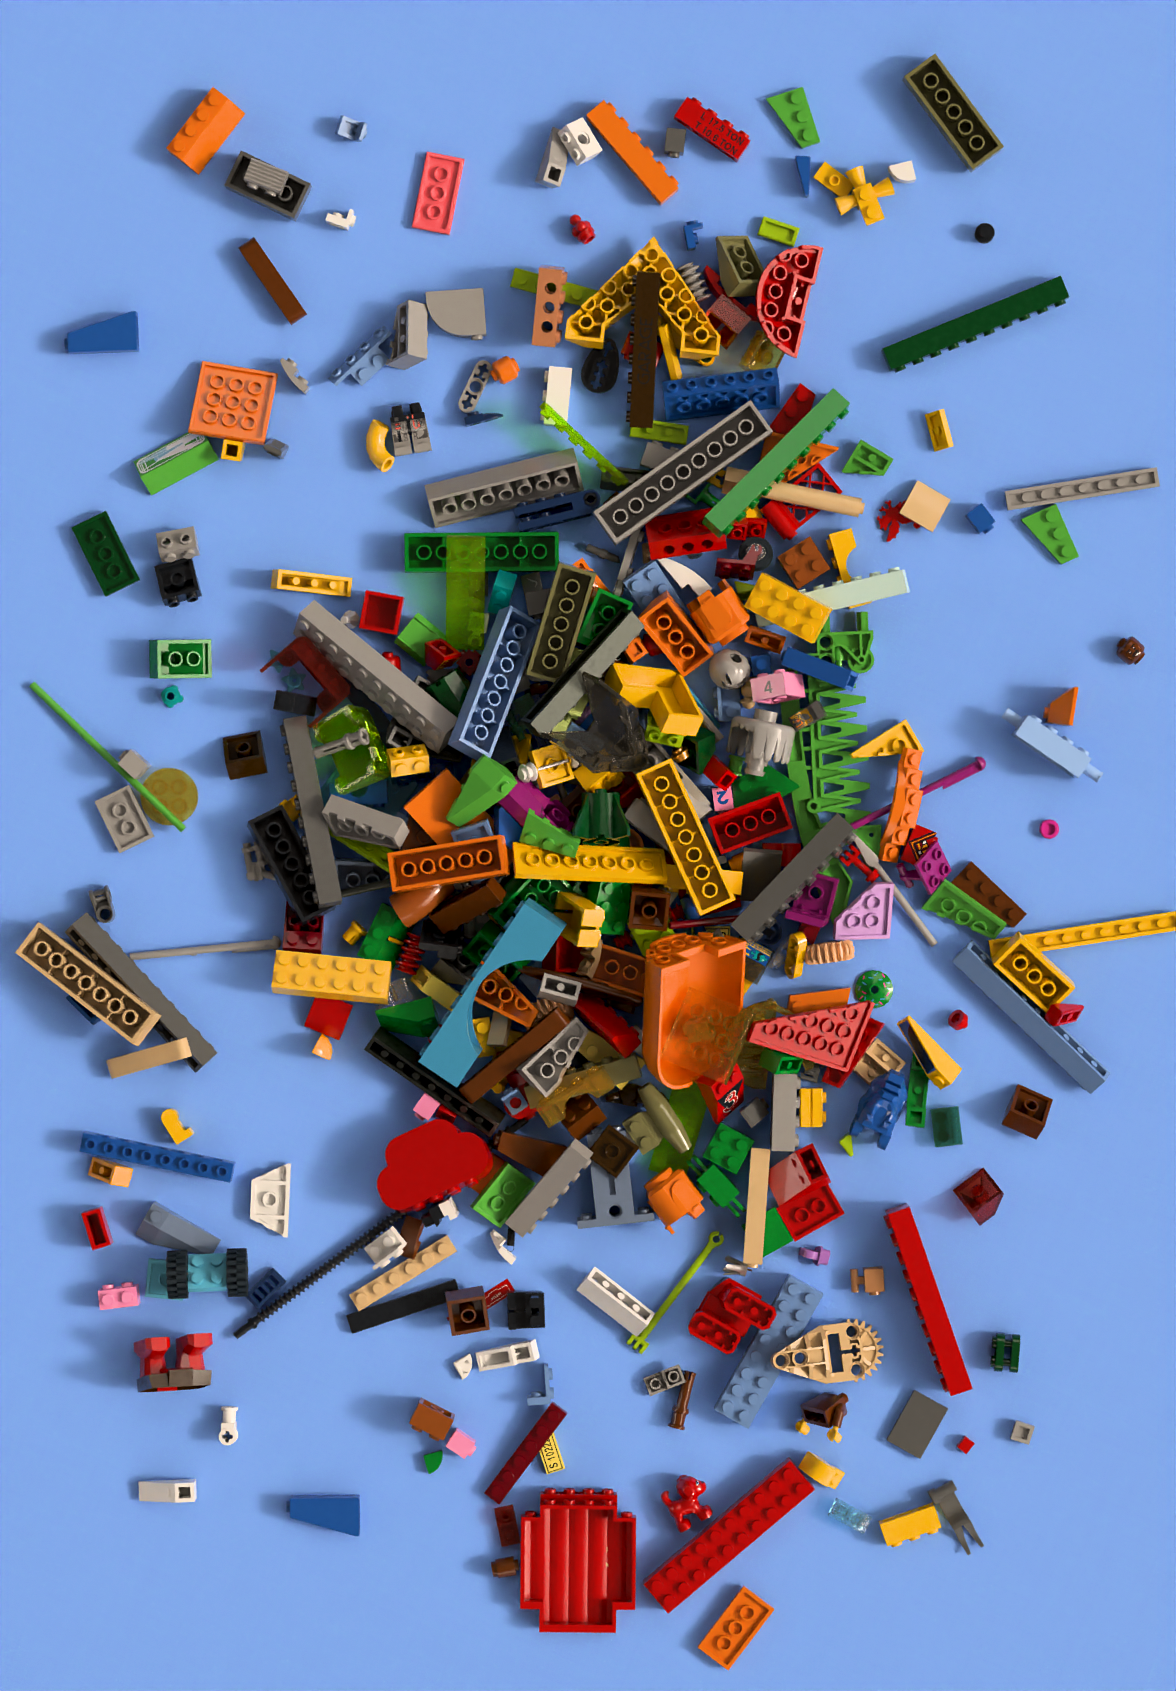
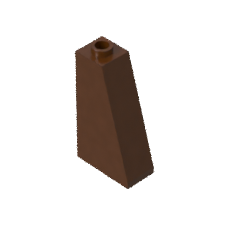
M500 1129L493 1138V1145H495L494 1148L541 1176H544L567 1149V1146L564 1144Z

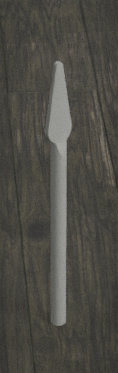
M857 836L854 842L866 864L878 870L877 873L883 882H892L878 863V856ZM894 884L893 896L930 946L933 947L938 942Z

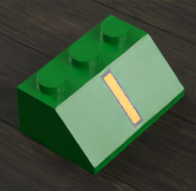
M382 903L357 955L364 959L390 961L393 971L396 965L395 961L399 959L398 954L402 952L401 946L406 944L404 939L409 938L406 933H411L414 925L409 928L406 927L393 907Z

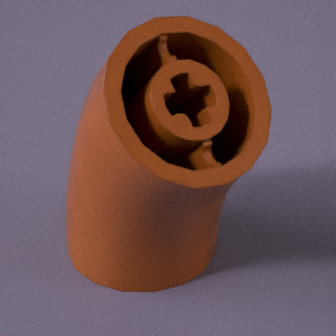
M454 884L394 893L389 899L402 923L409 928L441 905L454 892L455 887Z

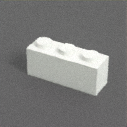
M549 366V371H545L544 382H548L547 390H543L542 401H545L546 405L545 409H541L540 420L544 421L545 426L567 428L572 368Z

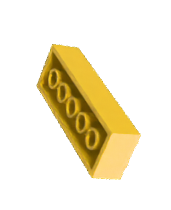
M276 950L271 988L272 992L276 994L388 1005L392 964L390 961Z

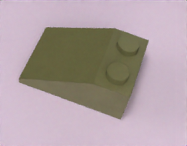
M717 236L716 247L720 280L727 296H756L758 281L764 269L748 236Z

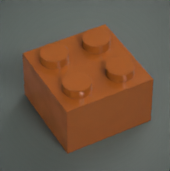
M810 536L776 558L796 590L830 570V567Z
M420 1398L409 1424L412 1425V1429L418 1432L423 1430L429 1433L428 1436L436 1441H439V1439L444 1441L454 1421L455 1414Z

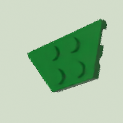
M764 766L763 772L766 773L763 777L745 774L732 783L734 809L780 792L783 798L798 789L800 785L775 770L772 766Z

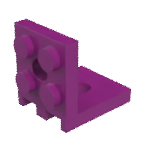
M818 873L815 876L817 878L816 881L809 887L806 885L802 889L803 894L796 901L794 900L791 908L786 910L785 918L820 928L829 923L840 879ZM817 887L821 890L819 898H814L811 895L812 888Z

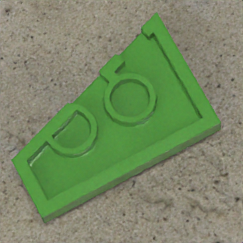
M529 808L519 842L575 858L581 839L572 837V834L563 828L555 827L550 824V820L545 817L543 819L535 815V811Z

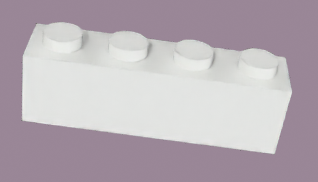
M596 1267L585 1276L576 1289L636 1337L648 1326L655 1315L653 1311Z

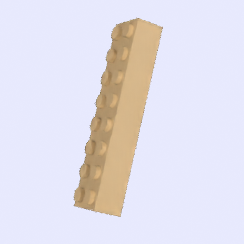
M40 922L36 924L15 952L133 1045L139 1046L162 1016Z

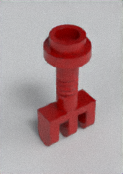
M850 844L848 847L853 853L850 854L845 849L843 853L848 859L846 860L841 855L838 859L847 867L853 863L867 876L865 880L873 883L879 876L878 870H871L857 858L861 852Z

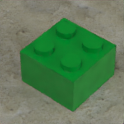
M720 1122L702 1156L737 1175L754 1143V1139Z

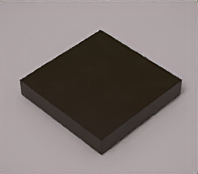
M608 1124L589 1149L593 1152L590 1159L617 1178L640 1147Z

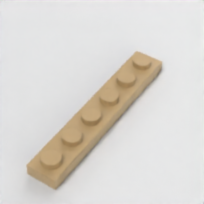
M445 1235L419 1251L414 1260L406 1259L352 1292L349 1296L358 1311H361L454 1254L457 1250L448 1235Z

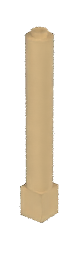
M727 466L721 493L727 494L749 471ZM775 482L771 486L772 490L765 497L761 496L762 498L853 517L863 514L865 503H862V498L785 482L778 484Z

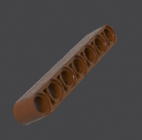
M559 1006L555 1007L534 1024L531 1029H528L463 1083L458 1090L470 1104L474 1103L564 1029L571 1020Z

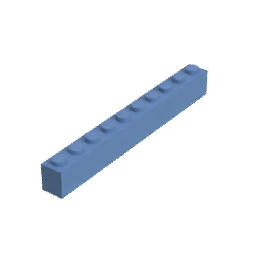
M973 940L955 956L952 962L957 969L963 971L970 981L976 984L987 997H990L997 1007L1004 1011L1015 1024H1018L1027 1036L1038 1043V1046L1046 1051L1055 1063L1065 1069L1066 1073L1073 1077L1082 1089L1091 1094L1107 1080L1110 1072L1061 1025L1053 1027L1044 1018L1046 1012L993 965L992 958Z

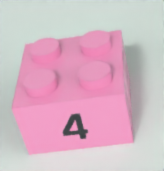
M785 669L775 670L774 674L761 673L757 675V678L750 679L753 702L774 705L805 698L803 675L795 674V671L785 672Z

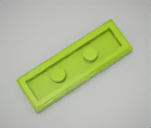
M653 420V428L631 427L629 437L686 445L689 426Z

